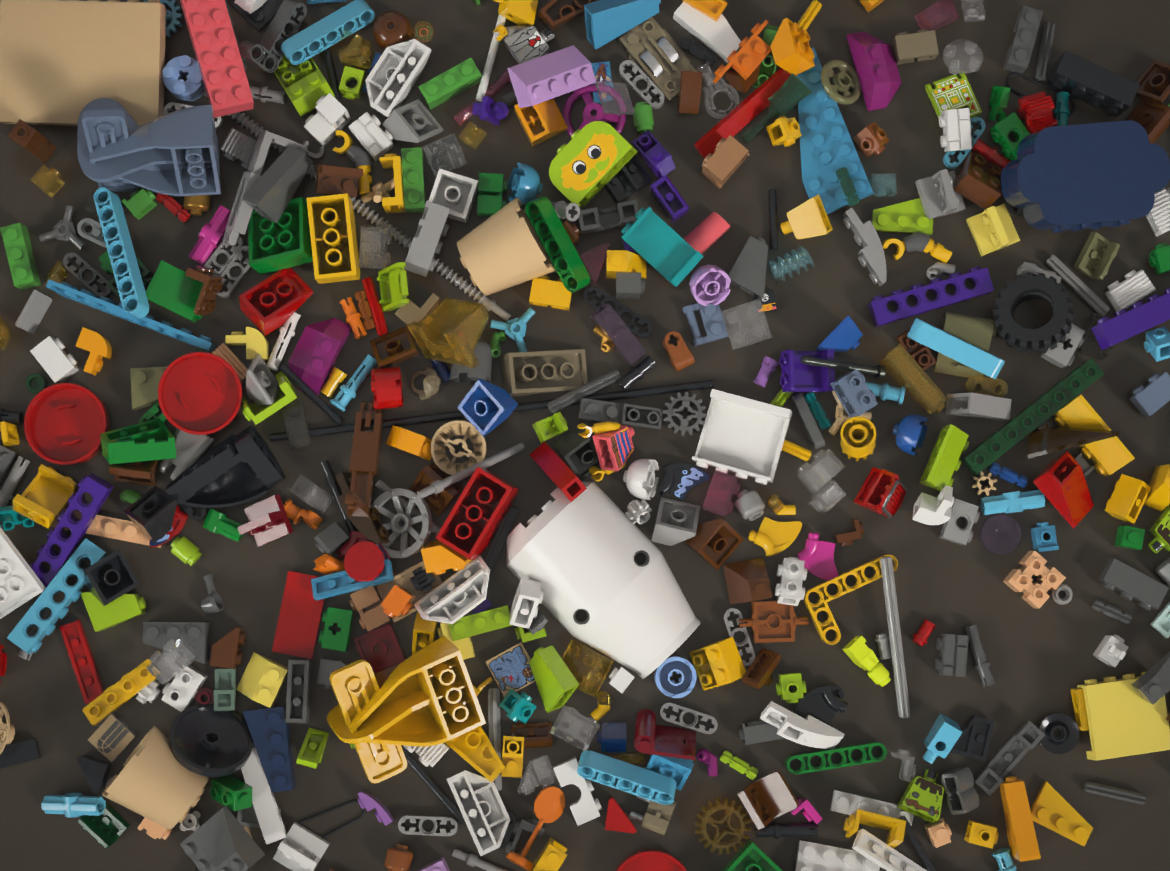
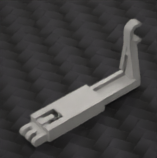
M260 131L248 170L243 172L226 226L223 243L233 246L236 244L239 234L245 235L253 209L242 200V197L261 177L271 143L284 148L288 146L295 149L301 147L309 153L307 156L312 158L321 157L324 153V146H320L315 154L308 151L307 146L309 142L306 140L299 144L274 133Z

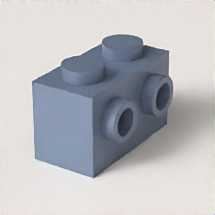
M858 369L850 371L830 383L850 418L860 416L878 404L875 400V394L868 388L864 375Z
M1167 372L1153 374L1148 379L1149 383L1147 385H1140L1132 391L1134 395L1129 400L1144 418L1151 416L1170 401V376Z

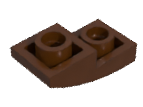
M681 71L678 113L698 114L702 72Z
M908 329L895 338L918 373H921L937 362L927 346L907 337L910 330Z

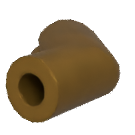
M598 323L593 332L601 337V350L605 353L611 352L614 348V336Z

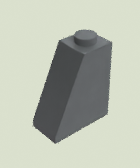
M750 236L728 276L731 279L730 284L752 296L756 294L762 300L765 292L768 245L765 244L766 241L758 236L755 238Z

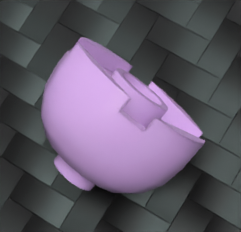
M704 265L696 269L692 274L689 283L690 291L699 304L707 306L706 304L710 303L718 305L729 295L731 279L720 267Z

